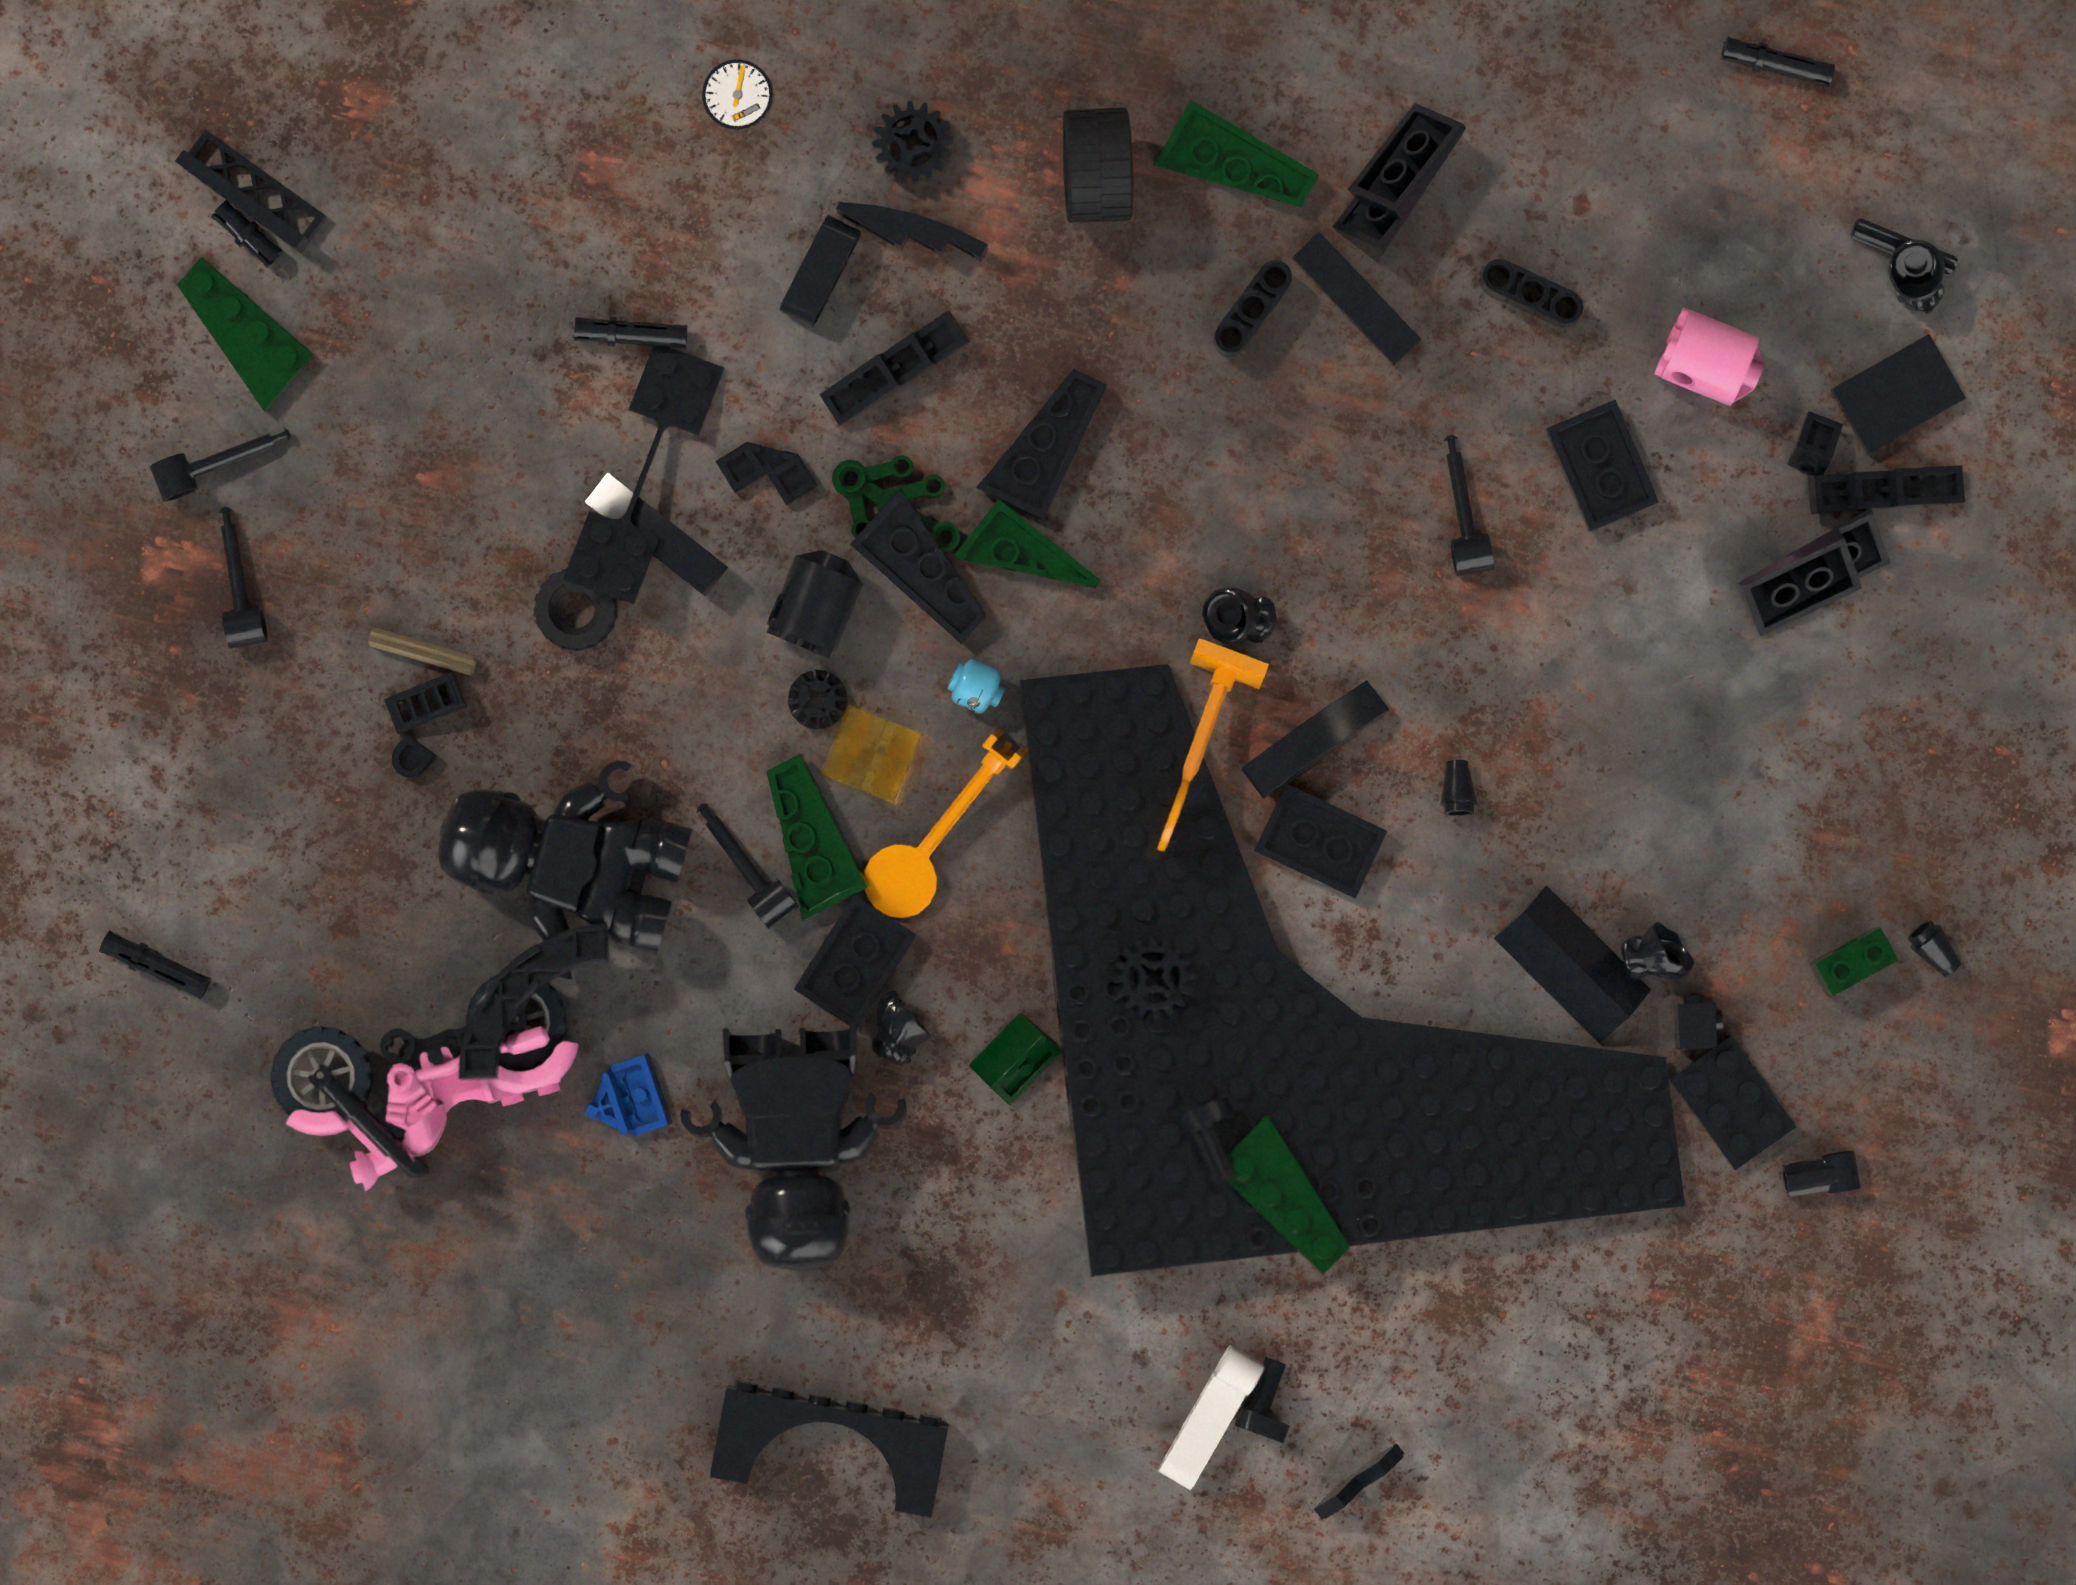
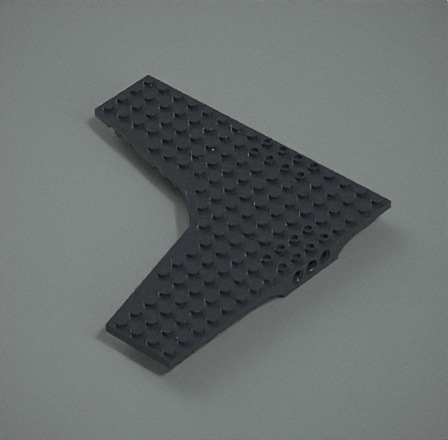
M1168 664L1020 680L1049 927L1053 988L1069 1122L1079 1178L1090 1277L1298 1253L1227 1182L1217 1185L1213 1184L1193 1136L1187 1137L1179 1117L1190 1110L1221 1098L1228 1099L1235 1115L1230 1121L1214 1128L1225 1155L1227 1156L1263 1117L1268 1115L1349 1246L1685 1206L1666 1057L1361 1017L1278 951L1204 756L1197 774L1189 784L1164 852L1157 850L1180 788L1183 766L1195 736ZM1150 937L1155 938L1156 946H1161L1165 939L1170 940L1169 950L1172 952L1176 948L1181 947L1183 950L1179 955L1180 960L1190 959L1192 962L1185 968V972L1195 974L1193 980L1186 981V986L1193 990L1192 994H1182L1180 996L1184 1000L1185 1005L1180 1008L1173 1003L1171 1005L1173 1015L1169 1017L1163 1010H1159L1157 1020H1152L1150 1011H1146L1141 1018L1137 1017L1138 1007L1135 1005L1126 1010L1124 1008L1128 1001L1126 996L1120 998L1115 996L1122 989L1121 984L1112 983L1113 977L1121 975V971L1114 968V964L1116 962H1126L1121 952L1127 949L1134 953L1133 943L1137 940L1144 947H1147ZM1145 954L1141 957L1145 958L1148 962H1159L1164 956ZM1174 966L1170 970V982L1177 988L1178 974ZM1130 968L1128 979L1130 988L1133 991L1137 987L1136 974ZM1146 970L1145 973L1148 979L1145 983L1149 987L1154 984L1161 987L1162 984L1158 980L1161 973L1157 970L1153 973ZM1147 995L1142 1001L1161 1003L1166 1000L1162 999L1159 995Z

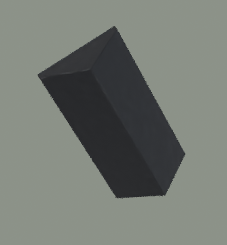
M1414 103L1348 188L1354 199L1333 225V228L1378 263L1466 129L1465 125Z
M1868 509L1735 585L1759 635L1762 636L1862 589L1859 578L1890 564V560L1874 514L1871 509Z
M1547 885L1493 938L1598 1043L1625 1022L1651 991L1641 979L1635 980L1627 976L1624 962Z

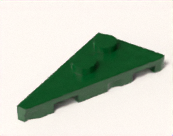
M999 499L954 554L958 560L1090 588H1096L1101 582L1099 578Z

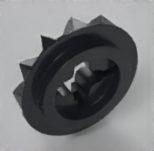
M817 669L801 674L790 686L788 705L792 716L801 725L811 729H825L837 723L844 715L848 702L847 692L841 680L831 672ZM809 686L818 693L832 690L824 699L827 713H824L816 705L811 708H803L811 700Z

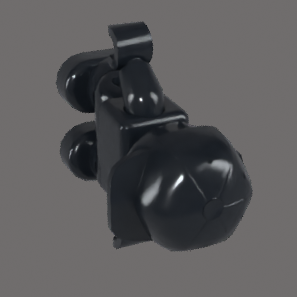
M614 761L603 768L599 776V782L595 785L590 781L564 792L559 798L553 814L547 817L542 832L537 831L538 817L534 808L530 804L521 801L520 797L515 793H504L503 791L492 789H473L461 793L454 800L446 818H444L439 835L438 858L440 867L450 878L472 889H478L484 894H492L495 891L509 892L522 882L525 874L530 875L527 885V894L529 896L527 908L528 921L543 941L570 929L563 910L575 913L591 925L607 923L609 938L616 944L657 955L672 901L653 895H642L643 884L647 873H651L652 876L675 883L678 882L692 828L651 817L642 819V821L601 823L588 820L605 806L603 801L608 798L620 802L629 800L626 792L615 793L609 788L608 777L613 771L618 769L628 771L632 765L626 761ZM572 971L566 972L559 977L573 979Z
M849 1022V1029L842 1031L812 1032L807 1031L805 1028H800V1050L803 1057H782L781 1029H775V1033L765 1035H733L728 1028H723L726 1074L745 1116L747 1133L730 1122L727 1124L722 1122V1109L716 1100L709 1105L712 1109L713 1117L706 1126L700 1127L692 1124L691 1112L683 1108L681 1109L680 1118L686 1130L698 1138L711 1137V1145L729 1165L740 1169H753L759 1175H774V1178L765 1179L756 1185L751 1193L750 1204L745 1209L748 1235L752 1249L760 1262L769 1267L804 1271L830 1265L840 1258L846 1247L849 1234L850 1218L848 1216L850 1214V1204L845 1200L843 1189L839 1183L827 1176H819V1173L834 1172L841 1165L863 1159L880 1134L877 1132L879 1128H895L906 1117L907 1105L905 1098L897 1101L898 1106L895 1114L885 1118L876 1114L874 1108L877 1098L870 1092L865 1103L867 1115L864 1118L858 1116L842 1129V1116L850 1094L852 1077H854L858 1069L857 1027L855 1022Z

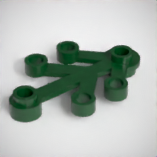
M904 455L895 457L891 462L865 467L855 460H846L838 464L832 474L834 488L839 494L848 498L853 519L851 531L854 538L857 536L856 527L861 523L868 524L870 522L866 519L862 495L875 502L879 512L900 488L909 500L923 496L930 498L940 497L945 490L943 479L937 475H930L924 481L886 490L871 483L872 481L893 475L900 479L909 477L913 472V463L909 457ZM900 460H904L909 464V469L904 474H900L895 470V464ZM849 472H853L858 476V481L853 486H848L844 483V476ZM930 480L940 482L941 488L937 493H930L927 490L926 486ZM917 511L944 552H951L958 547L961 538L960 532L953 523L941 522L938 524ZM942 531L951 532L953 535L952 542L947 545L940 543L938 539L939 534Z

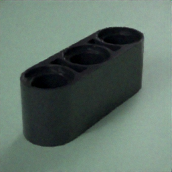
M827 215L781 303L779 311L814 327L848 263L862 231Z
M1494 259L1487 263L1480 273V286L1486 294L1556 327H1570L1575 324L1583 313V301L1577 293L1507 260ZM1501 269L1505 272L1507 276L1506 285L1502 287L1493 286L1488 280V271ZM1528 284L1538 287L1541 293L1540 300L1534 303L1526 301L1522 296V287ZM1567 300L1572 303L1575 311L1574 316L1571 318L1559 316L1555 308L1556 302Z
M1280 260L1266 262L1218 325L1213 337V344L1215 350L1224 357L1238 356L1283 298L1292 281V273L1286 263ZM1270 270L1280 271L1284 275L1285 283L1279 288L1269 287L1264 280V275ZM1248 300H1256L1262 305L1263 313L1257 318H1249L1243 313L1242 305ZM1225 330H1234L1240 335L1241 343L1235 348H1227L1221 343V333Z

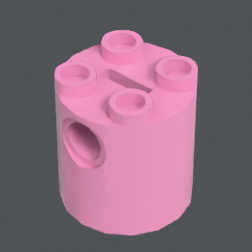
M1683 307L1676 323L1672 327L1666 342L1667 347L1658 362L1654 374L1664 380L1731 406L1732 403L1754 391L1765 364L1763 363L1758 346L1759 337Z

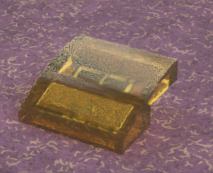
M848 705L820 774L894 803L922 734Z

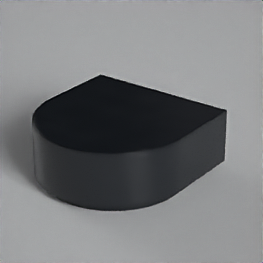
M406 733L393 751L392 765L401 776L416 778L428 770L438 755Z

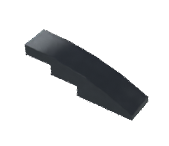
M839 202L836 208L837 214L901 251L909 238L942 256L946 247L950 244L981 262L988 250V244L952 226L918 214L878 205Z
M946 311L917 332L911 333L885 352L876 355L819 395L838 425L841 426L913 381L970 343L951 311Z
M1962 465L1902 468L1888 471L1854 472L1850 474L1808 477L1811 514L1965 503Z
M607 473L586 499L585 503L601 515L612 519H619L625 515L633 492ZM640 497L638 498L631 516V522L637 528L660 536L653 556L706 596L727 570L728 566Z
M1366 680L1275 742L1243 766L1241 770L1264 799L1320 764L1325 756L1351 741L1358 732L1385 716L1389 708Z

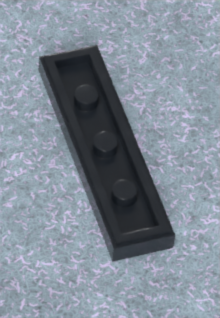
M1320 232L1292 257V260L1393 366L1421 341V338Z

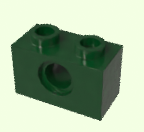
M1873 927L1808 964L1826 996L1834 997L1899 960L1883 930Z

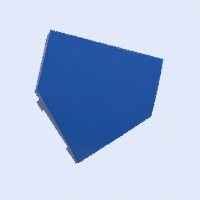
M649 1053L611 1065L609 1070L603 1073L602 1081L593 1101L589 1103L585 1111V1115L612 1126L625 1136L629 1134L637 1136L672 1124Z

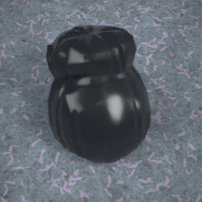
M1913 239L1902 243L1895 249L1889 261L1888 274L1893 287L1896 289V297L1899 303H1903L1905 307L1914 309L1916 312L1931 313L1945 294L1942 284L1945 263L1940 251L1935 246L1923 240Z
M1222 587L1210 594L1203 604L1202 617L1210 635L1224 643H1236L1245 638L1253 643H1262L1271 636L1275 629V624H1277L1275 607L1271 599L1264 596L1254 598L1251 594L1237 588Z
M1655 922L1643 936L1627 938L1620 946L1626 974L1631 979H1642L1646 975H1653L1664 980L1680 979L1689 974L1694 965L1693 958L1684 949L1678 934L1667 929L1660 922Z
M896 990L888 992L881 998L877 1008V1025L879 1030L873 1038L872 1049L879 1057H884V1059L897 1065L908 1064L911 1062L910 1057L916 1053L917 1046L929 1040L931 1035L916 1020L914 1013L906 1009L905 1002L899 999Z

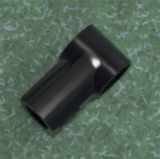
M1855 1151L1836 1152L1822 1155V1159L1782 1165V1175L1787 1197L1827 1191V1193H1839L1861 1188Z

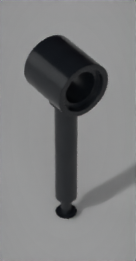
M284 428V432L273 436H270V433L190 464L185 454L181 453L150 465V469L163 502H168L198 490L195 477L275 447L274 443L286 438L289 441L291 436L289 431Z
M1449 435L1444 441L1448 442L1449 454L1446 457L1461 533L1460 538L1450 540L1456 576L1492 571L1494 570V559L1488 534L1480 535L1475 532L1461 452H1457L1455 440L1458 437Z
M224 507L218 513L223 515L224 525L221 526L234 609L222 613V622L228 647L232 649L267 642L268 634L261 606H249L236 525L231 523L230 512L233 510L229 507Z
M701 804L697 807V813L701 812L705 817L707 828L755 891L747 901L764 925L771 929L799 908L798 904L777 877L768 883L764 880L718 816L713 817L706 808L709 804Z

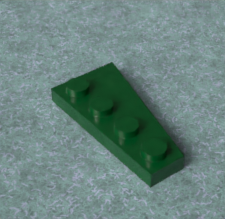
M1191 100L1154 163V166L1297 207H1302L1319 177V174Z
M202 257L177 284L265 412L315 357Z
M1265 1115L1226 1156L1235 1176L1227 1180V1183L1311 1265L1324 1275L1350 1246L1268 1115Z

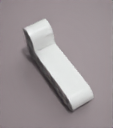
M1232 1345L1228 1346L1158 1469L1159 1473L1189 1490L1193 1488L1245 1396L1251 1393L1264 1370L1263 1363Z

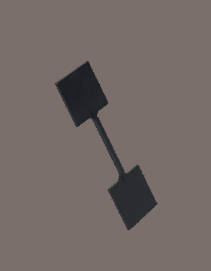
M653 346L629 411L651 418L657 423L658 430L625 515L619 519H612L589 511L563 580L634 605L660 538L659 535L637 528L632 524L631 516L664 431L670 427H676L699 436L725 367L669 347Z

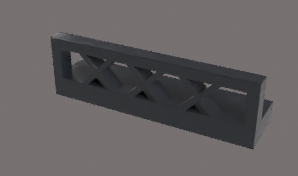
M206 129L191 150L187 152L183 149L175 160L183 169L300 253H302L327 218L322 212ZM211 142L220 149L222 164L206 166L196 158L206 144ZM226 154L237 162L228 163ZM246 167L250 170L252 186L235 187L231 184L229 169ZM223 170L224 178L215 171ZM256 175L264 180L266 184L258 185ZM271 188L278 190L281 195L282 207L269 210L263 207L260 202L259 190ZM253 192L254 199H252L245 193ZM286 197L297 205L288 206ZM305 210L315 217L303 235L291 227L289 212ZM283 213L285 222L274 214Z

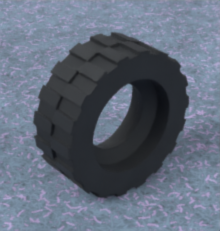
M567 568L562 569L561 572L553 573L549 576L550 578L542 583L539 593L536 594L534 600L536 601L534 608L536 624L549 641L563 649L575 651L592 649L601 641L604 642L608 638L607 635L610 631H613L615 620L618 618L617 599L563 580ZM572 591L586 593L594 603L593 618L587 625L580 628H572L565 625L558 615L559 601L565 594Z

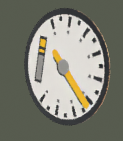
M740 59L725 61L716 66L708 74L702 90L703 104L708 115L717 124L735 130L746 129L759 123L768 113L773 97L772 86L766 73L756 64Z

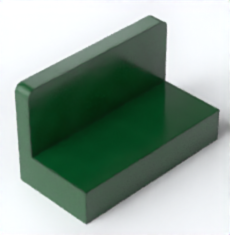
M1019 1013L970 1063V1067L1008 1105H1011L1061 1054V1051L1027 1017Z

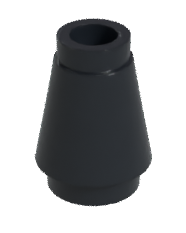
M1447 761L1440 803L1444 807V814L1448 816L1474 814V805L1478 803L1468 761Z
M1929 920L1919 925L1909 935L1908 940L1912 944L1911 949L1944 977L1952 974L1960 967L1961 962L1957 958L1940 925H1935Z

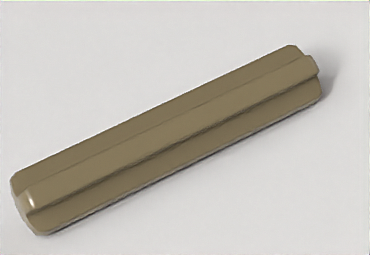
M376 627L372 628L368 638V645L370 647L459 673L473 675L476 669L477 658L475 656Z

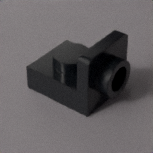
M1808 411L1795 448L1787 464L1798 469L1803 474L1823 475L1833 458L1843 424Z

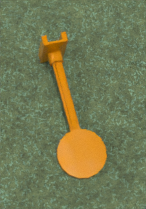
M1201 638L1198 639L1189 664L1214 673L1210 682L1212 690L1183 766L1182 782L1157 850L1164 852L1189 784L1198 772L1226 693L1232 690L1235 681L1259 689L1269 666L1268 663Z
M1001 727L993 732L982 745L989 752L982 759L981 763L983 765L920 845L914 847L906 844H894L882 848L871 857L864 870V876L869 884V887L865 888V892L871 904L885 915L907 918L919 914L931 903L937 891L938 876L934 864L930 860V855L994 774L999 775L1006 765L1013 769L1028 752L1027 748L1022 746L1014 753L1010 749L1013 746L1010 742L1006 741L1003 744L999 741L1006 732Z

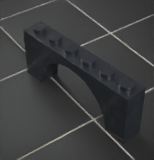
M736 1380L735 1386H727L711 1467V1478L747 1484L758 1455L778 1435L793 1427L807 1423H835L862 1434L882 1453L894 1479L896 1491L895 1511L932 1518L948 1425L941 1424V1417L920 1414L919 1420L904 1417V1410L883 1407L882 1413L868 1410V1404L849 1400L846 1401L845 1406L831 1404V1397L818 1394H809V1399L794 1397V1390L773 1387L772 1393L757 1390L758 1384Z

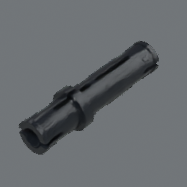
M1728 36L1724 41L1720 60L1752 67L1754 72L1760 73L1761 70L1773 72L1827 88L1830 86L1835 70V64L1778 51L1769 48L1766 43L1759 42L1757 45Z
M610 316L609 320L576 317L574 341L607 343V346L615 347L616 344H636L686 349L688 325L627 322Z
M110 930L104 937L99 949L100 953H104L129 965L128 969L134 972L140 970L167 984L188 992L200 1000L205 995L211 982L210 977L204 976L149 950L147 944L142 942L136 944Z

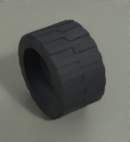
M1126 108L1065 110L1063 113L1064 193L1066 216L1070 223L1130 221L1132 218V139L1129 112Z

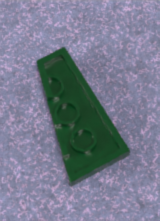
M798 754L766 771L777 818L780 820L784 838L782 839L785 852L788 853L792 870L791 877L794 889L797 891L802 921L869 887L803 755Z

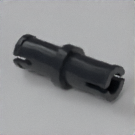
M224 201L215 210L216 213L212 214L211 218L216 220L236 238L234 243L239 247L244 246L266 268L271 266L279 257L278 255L283 252L281 248H278L258 230L260 226L255 221L249 222L229 201Z

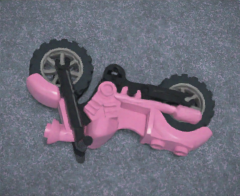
M494 975L479 986L473 998H471L466 1015V1026L458 1029H447L425 1039L416 1038L403 1029L390 1030L383 1036L380 1049L383 1056L388 1060V1067L383 1068L385 1096L381 1108L374 1115L367 1109L368 1105L365 1103L370 1095L373 1082L370 1059L358 1041L337 1028L315 1026L298 1031L289 1040L287 1039L273 1059L270 1080L275 1099L283 1111L290 1116L286 1125L299 1132L316 1136L335 1135L349 1129L371 1151L368 1154H364L362 1151H354L356 1161L350 1162L355 1184L363 1183L364 1189L367 1191L375 1184L379 1176L397 1167L409 1178L427 1177L429 1167L413 1157L425 1155L435 1148L446 1126V1114L459 1102L473 1099L486 1101L488 1104L501 1100L502 1107L524 1101L523 1094L537 1090L538 1095L543 1096L560 1091L559 1083H561V1079L571 1068L576 1058L579 1044L563 1041L567 1025L565 1007L559 993L548 983L531 997L540 1005L543 1011L529 1015L523 1014L526 1003L512 1022L506 1035L508 1037L504 1041L501 1051L498 1079L460 1081L458 1079L459 1059L463 1038L475 1013L477 1003L488 986L497 977V975ZM544 1017V1028L541 1026L529 1027L530 1020ZM399 1037L404 1043L410 1044V1047L404 1049L405 1056L400 1058L394 1052L389 1053L388 1049L395 1045L394 1039ZM318 1049L330 1050L324 1064L318 1065L311 1051ZM335 1053H338L348 1065L347 1067L333 1071L329 1068ZM304 1055H307L314 1068L312 1072L295 1069L299 1060ZM350 1072V1081L346 1088L336 1076ZM294 1075L307 1077L310 1082L299 1093L295 1087ZM316 1087L319 1089L320 1105L310 1103L303 1099V1097ZM326 1097H327L332 1103L326 1104Z

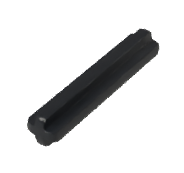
M1861 218L1855 221L1850 234L1853 239L1893 254L1895 249L1902 243L1913 240ZM1939 250L1945 263L1944 275L1951 276L1956 269L1958 258Z

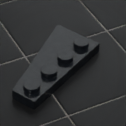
M1073 369L1009 449L996 462L986 477L982 479L976 489L1044 520L1105 392L1107 384Z
M900 488L852 540L850 545L962 644L986 618L987 614Z

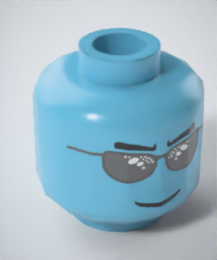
M969 659L965 664L959 662L947 688L952 691L951 699L954 703L978 714L984 713L989 705L996 708L1005 691V687L999 685L1001 681L1000 671L976 659Z

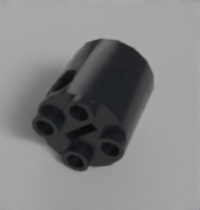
M823 550L795 555L766 623L769 625L766 632L793 644H797L800 638L802 639L800 647L830 658L831 653H835L863 586L849 561Z

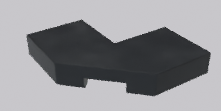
M746 442L715 461L735 494L768 475L784 503L788 506L818 487L797 453Z
M1396 1443L1376 1455L1334 1488L1314 1508L1315 1512L1321 1519H1326L1345 1508L1363 1488L1385 1476L1404 1457L1405 1453Z

